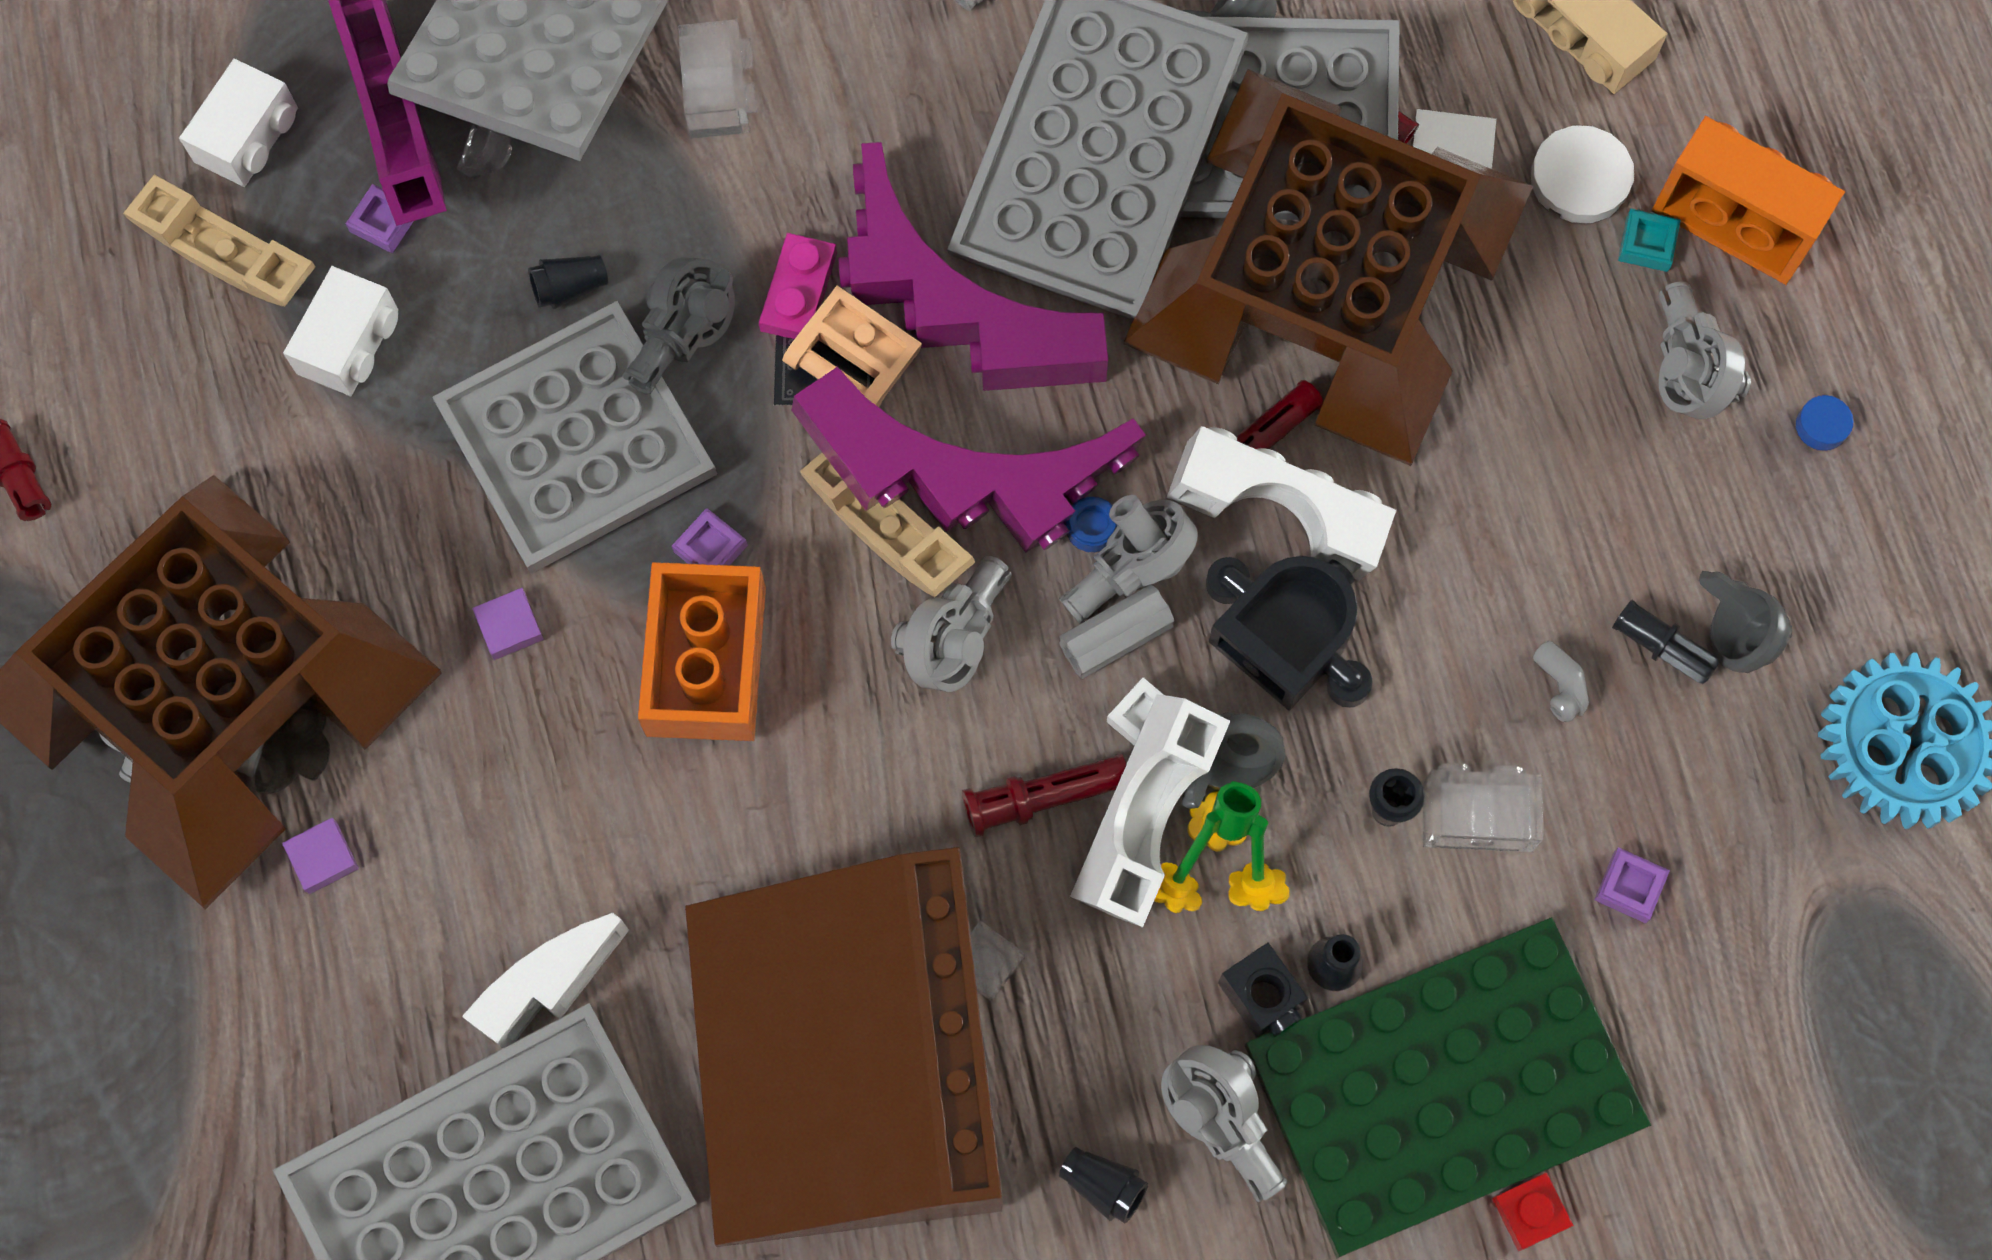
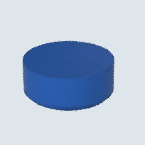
M1828 395L1817 396L1809 400L1799 412L1796 418V430L1800 439L1809 447L1822 451L1832 450L1840 446L1851 433L1854 423L1853 415L1849 407L1840 399Z
M1085 497L1074 503L1072 507L1075 512L1071 519L1066 522V527L1069 530L1067 536L1070 542L1085 552H1099L1106 547L1109 537L1117 527V524L1109 516L1113 505L1099 497Z

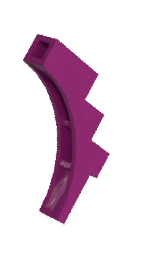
M328 0L363 110L379 181L396 226L447 211L439 167L422 123L419 104L389 94L388 79L400 61L402 53L399 36L386 0Z
M882 142L861 144L863 163L853 164L855 195L865 194L866 209H856L858 236L847 237L848 257H839L841 288L851 287L852 296L865 305L904 302L906 330H916L917 340L922 343L921 348L969 345L971 372L982 373L983 391L1107 381L1108 353L1104 313L1058 312L1023 305L987 291L953 270L924 243L903 213L888 178Z
M838 367L794 395L791 410L865 511L878 503L883 508L892 505L908 492L909 489L905 484L909 482L946 532L957 524H960L963 529H967L989 512L986 506L989 503L1025 553L1040 544L1043 550H1046L1069 533L1065 526L1066 522L1071 519L1075 512L1067 498L1073 504L1098 486L1095 478L1110 468L1114 474H1117L1128 467L1140 456L1136 449L1146 436L1133 418L1099 438L1058 451L1024 455L976 452L936 441L899 423L868 400Z

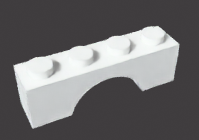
M1201 426L1187 441L1166 498L1213 518H1216L1227 506L1236 501L1246 498L1270 499L1288 508L1300 520L1308 535L1311 557L1329 562L1331 559L1343 564L1357 580L1362 579L1377 567L1396 513L1395 509L1381 504L1382 501L1378 496L1363 490L1351 491L1337 485L1331 476L1322 471L1314 469L1303 470L1286 463L1285 458L1276 451L1266 448L1254 449L1238 442L1234 434L1222 428H1206Z
M1156 695L1072 890L1071 898L1118 919L1141 927L1144 926L1165 876L1160 864V844L1167 820L1176 802L1187 787L1197 778L1209 772L1230 720L1185 698Z

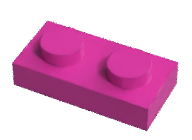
M791 233L786 234L759 320L761 332L792 339L798 336L822 305L837 256L836 244Z

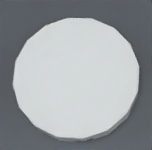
M1573 125L1555 131L1541 143L1531 166V185L1539 203L1548 211L1551 208L1561 214L1560 218L1571 223H1594L1609 218L1625 202L1634 182V163L1626 147L1611 133L1593 126Z

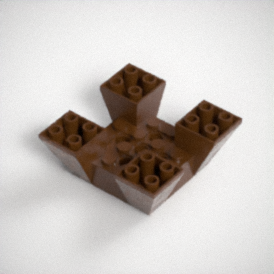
M1247 69L1206 161L1243 177V181L1218 235L1165 250L1150 289L1126 335L1124 345L1219 385L1246 323L1340 362L1315 426L1411 466L1453 372L1419 321L1422 309L1444 261L1488 280H1493L1533 186L1439 147L1432 154L1340 117L1342 107ZM1360 185L1369 192V196L1365 198L1352 197L1347 193L1345 187ZM1281 211H1289L1294 213L1300 221L1294 225H1284L1278 222L1274 215ZM1331 231L1340 232L1347 237L1349 243L1343 246H1335L1328 243L1323 235ZM1378 252H1388L1397 259L1398 264L1393 267L1382 266L1376 262L1373 255ZM1310 278L1319 279L1326 284L1328 291L1322 294L1310 293L1303 287L1302 282Z
M215 475L176 501L27 640L0 669V724L51 770L94 730L98 731L133 763L125 837L205 910L286 830L284 825L234 774L264 742L308 700L366 750L442 674L435 664L364 603L300 598L268 571L265 566L290 541ZM236 610L228 619L219 620L225 612ZM155 614V617L149 623L140 625L143 619ZM195 648L188 658L178 660L184 651ZM235 682L234 687L229 692L223 695H216L223 685ZM154 687L149 696L142 700H136L142 691Z

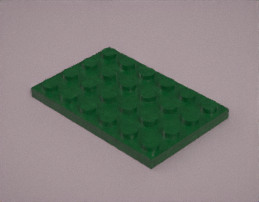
M1552 917L1304 1018L1290 1025L1277 1037H1274L1270 1032L1245 1044L1246 1051L1254 1063L1256 1074L1336 1258L1651 1126Z

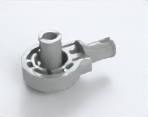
M1682 281L1674 282L1665 286L1670 299H1668L1667 293L1664 290H1661L1658 295L1668 323V327L1663 333L1665 341L1660 344L1664 360L1659 372V391L1662 400L1671 410L1695 419H1708L1721 413L1731 402H1739L1740 398L1738 395L1745 397L1750 389L1751 379L1748 372L1744 371L1745 358L1739 342L1731 335L1720 331L1715 316L1704 312L1698 313L1690 284Z
M1127 495L1119 499L1112 506L1109 516L1117 524V527L1109 537L1107 546L1093 557L1096 561L1093 564L1095 569L1075 587H1072L1067 593L1058 598L1079 624H1082L1096 609L1111 599L1116 593L1119 596L1124 594L1126 597H1129L1138 588L1172 578L1182 569L1195 548L1198 534L1195 524L1177 502L1172 500H1156L1142 505V502L1136 495Z
M985 556L965 585L958 583L950 584L941 598L934 597L924 601L914 611L909 622L902 621L895 626L891 636V646L893 649H897L895 651L897 655L904 656L907 672L918 686L953 692L965 686L974 675L983 656V638L991 628L990 623L994 617L991 605L1012 576V573L1007 571L1009 567L1000 559Z
M1207 1045L1190 1047L1165 1069L1162 1076V1095L1170 1114L1187 1133L1203 1141L1214 1158L1217 1157V1159H1224L1225 1161L1231 1160L1257 1202L1274 1196L1286 1186L1288 1181L1282 1175L1277 1165L1274 1164L1260 1141L1267 1131V1127L1257 1113L1259 1102L1257 1091L1252 1081L1256 1075L1253 1061L1246 1054L1237 1050L1226 1053L1218 1048Z

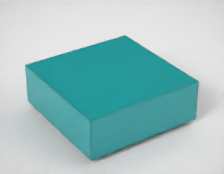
M1630 208L1626 216L1618 261L1668 272L1673 263L1681 219Z

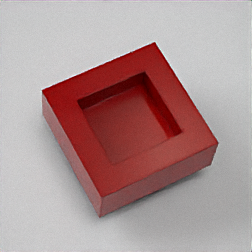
M1547 1172L1492 1198L1518 1252L1574 1226Z

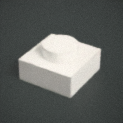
M1142 678L1107 716V723L1135 746L1156 695L1164 694L1145 678Z

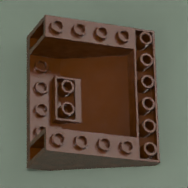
M960 847L899 854L685 906L714 1242L716 1247L1002 1212V1192Z

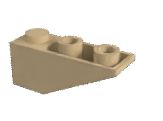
M1513 0L1515 7L1523 16L1532 18L1549 34L1555 46L1561 50L1568 51L1584 66L1586 73L1593 81L1603 84L1613 94L1617 93L1656 60L1668 34L1631 0Z

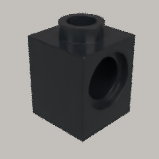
M1269 942L1223 972L1218 981L1219 986L1256 1038L1268 1030L1271 1031L1274 1037H1277L1283 1030L1302 1019L1297 1010L1302 1008L1308 997ZM1261 982L1273 985L1279 992L1280 1004L1273 1008L1259 1006L1252 998L1251 987Z

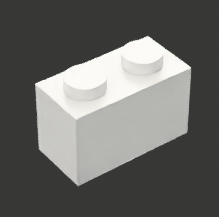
M233 59L179 139L194 163L245 187L253 174L260 172L265 166L269 151L280 134L287 132L292 126L298 107L284 82L237 59Z
M331 266L283 354L297 375L352 396L359 382L363 383L369 377L374 366V354L383 338H389L393 333L398 321V308L386 287Z

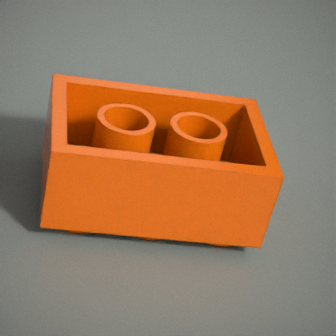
M1705 115L1676 161L1651 211L1658 215L1681 219V228L1787 285L1818 238L1845 191L1833 185L1827 177L1819 173L1809 172L1787 160L1776 149L1763 147L1741 135L1733 126L1724 122H1717Z
M652 562L638 721L646 737L755 741L766 586L760 567Z

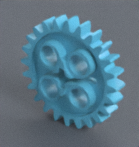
M1914 652L1904 660L1902 666L1895 653H1890L1881 662V666L1872 658L1861 667V673L1852 670L1843 679L1845 686L1838 685L1829 695L1836 704H1829L1821 712L1823 718L1833 723L1826 725L1818 732V737L1833 742L1832 746L1820 754L1821 759L1837 760L1839 765L1828 776L1829 779L1838 780L1846 778L1850 784L1844 790L1842 797L1846 799L1859 793L1864 797L1860 812L1864 814L1875 805L1880 807V819L1883 824L1891 821L1897 813L1900 814L1904 829L1914 826L1918 822L1919 817H1921L1927 829L1940 823L1941 816L1950 823L1962 815L1961 808L1968 812L1980 803L1977 795L1983 796L1992 789V783L1985 777L1992 776V759L1989 758V756H1992V739H1989V734L1992 733V720H1985L1983 713L1992 706V701L1976 703L1972 696L1977 691L1979 684L1974 682L1962 688L1957 684L1961 669L1957 667L1946 676L1941 674L1940 658L1935 657L1925 668L1921 667L1919 656ZM1882 697L1890 698L1896 702L1901 712L1900 716L1893 715L1884 708ZM1919 697H1921L1925 700L1926 705L1923 714L1918 719V711L1920 708ZM1935 716H1941L1948 720L1952 726L1953 735L1946 734L1939 729ZM1913 725H1915L1911 737L1905 734L1907 730H1909ZM1910 744L1917 747L1915 750H1913L1910 754L1906 756ZM1868 745L1875 746L1883 752L1886 758V766L1877 764L1869 757ZM1903 762L1902 784H1899L1895 780L1898 767ZM1921 764L1928 765L1935 770L1939 778V785L1932 784L1925 779L1921 771Z

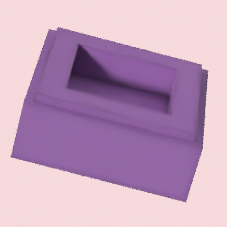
M372 184L346 222V226L350 233L393 253L414 221L396 226L383 189Z
M706 508L675 541L672 549L675 554L688 564L731 565L748 544L744 537Z
M523 588L472 608L494 660L544 640Z
M333 818L282 843L304 891L308 894L359 869L338 823Z
M1618 847L1612 855L1594 900L1643 923H1647L1653 914L1670 870Z

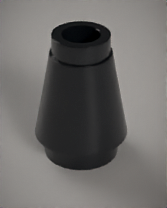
M600 255L593 257L540 259L539 265L528 268L531 288L539 308L551 305L552 309H556L599 289L601 286L608 285L606 267Z
M1398 768L1388 769L1378 774L1372 781L1369 790L1372 815L1379 824L1387 827L1395 826L1398 823L1414 818L1421 811L1425 801V792L1420 780L1411 772ZM1386 801L1395 802L1398 808L1392 807Z
M1345 934L1329 936L1317 941L1309 951L1307 958V967L1312 979L1320 987L1330 991H1342L1353 986L1360 978L1363 969V960L1357 941ZM1332 950L1336 953L1342 952L1345 954L1348 961L1345 963L1337 961L1332 955Z
M1078 1147L1072 1149L1059 1172L1060 1178L1067 1181L1073 1189L1109 1221L1117 1218L1121 1222L1127 1223L1138 1209L1148 1188V1183L1138 1177V1170L1090 1152H1084Z

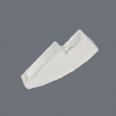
M610 913L583 923L547 941L516 962L493 982L462 1017L502 1048L516 1042L542 1007L557 1018H562L629 929L622 919L614 913Z

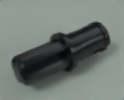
M1633 600L1626 605L1612 627L1653 653L1651 657L1653 660L1657 661L1660 657L1698 683L1704 684L1707 682L1719 665L1720 660L1718 657L1678 631L1680 628L1678 624L1675 623L1672 627L1637 605Z

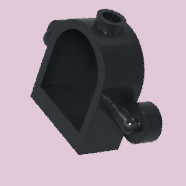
M1307 556L1285 558L1269 566L1254 582L1250 580L1248 568L1236 558H1220L1210 566L1206 578L1208 594L1219 603L1232 605L1213 624L1209 643L1288 711L1297 704L1324 674L1329 677L1327 692L1330 698L1342 707L1351 708L1362 704L1372 688V676L1368 668L1358 661L1345 660L1340 656L1346 648L1354 629L1358 612L1355 592L1351 586L1354 582V577L1343 564L1333 559L1326 562Z

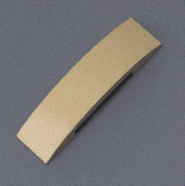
M155 174L123 213L131 222L182 257L230 285L276 305L285 307L316 267L312 261L278 242L271 240L268 244L201 207L193 195Z
M823 453L819 454L800 470L802 477L865 544L899 574L924 592L936 597L975 563L973 556L939 526L934 530L900 499L886 508H883L878 503L865 511Z

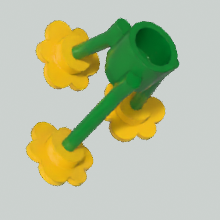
M1232 781L1222 786L1219 791L1209 793L1204 802L1202 801L1200 807L1189 808L1192 819L1187 826V832L1194 842L1179 867L1168 862L1161 864L1165 876L1155 897V902L1164 903L1166 908L1174 913H1180L1183 908L1188 911H1197L1202 905V898L1196 892L1199 884L1189 875V872L1207 844L1211 850L1216 852L1224 850L1227 844L1231 846L1240 845L1245 841L1247 835L1251 836L1252 862L1245 865L1243 872L1235 871L1229 875V885L1231 887L1228 895L1230 902L1237 906L1250 905L1253 910L1264 911L1269 908L1270 903L1281 904L1288 900L1290 891L1289 887L1285 884L1286 874L1280 869L1271 870L1264 863V834L1268 821L1258 815L1261 809V798L1255 789L1247 784Z

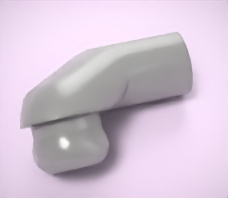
M1546 641L1536 650L1533 660L1557 681L1560 694L1554 696L1550 701L1552 713L1560 721L1570 722L1576 715L1583 716L1589 705L1584 671L1577 662L1553 641Z

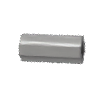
M1151 584L1060 635L1059 643L1075 673L1081 679H1084L1173 628L1175 620L1159 590Z

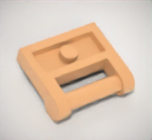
M837 285L791 343L782 361L794 370L801 367L815 378L820 379L836 368V366L812 350L819 340L875 378L873 383L867 388L843 372L868 400L879 407L885 396L920 352L922 343Z

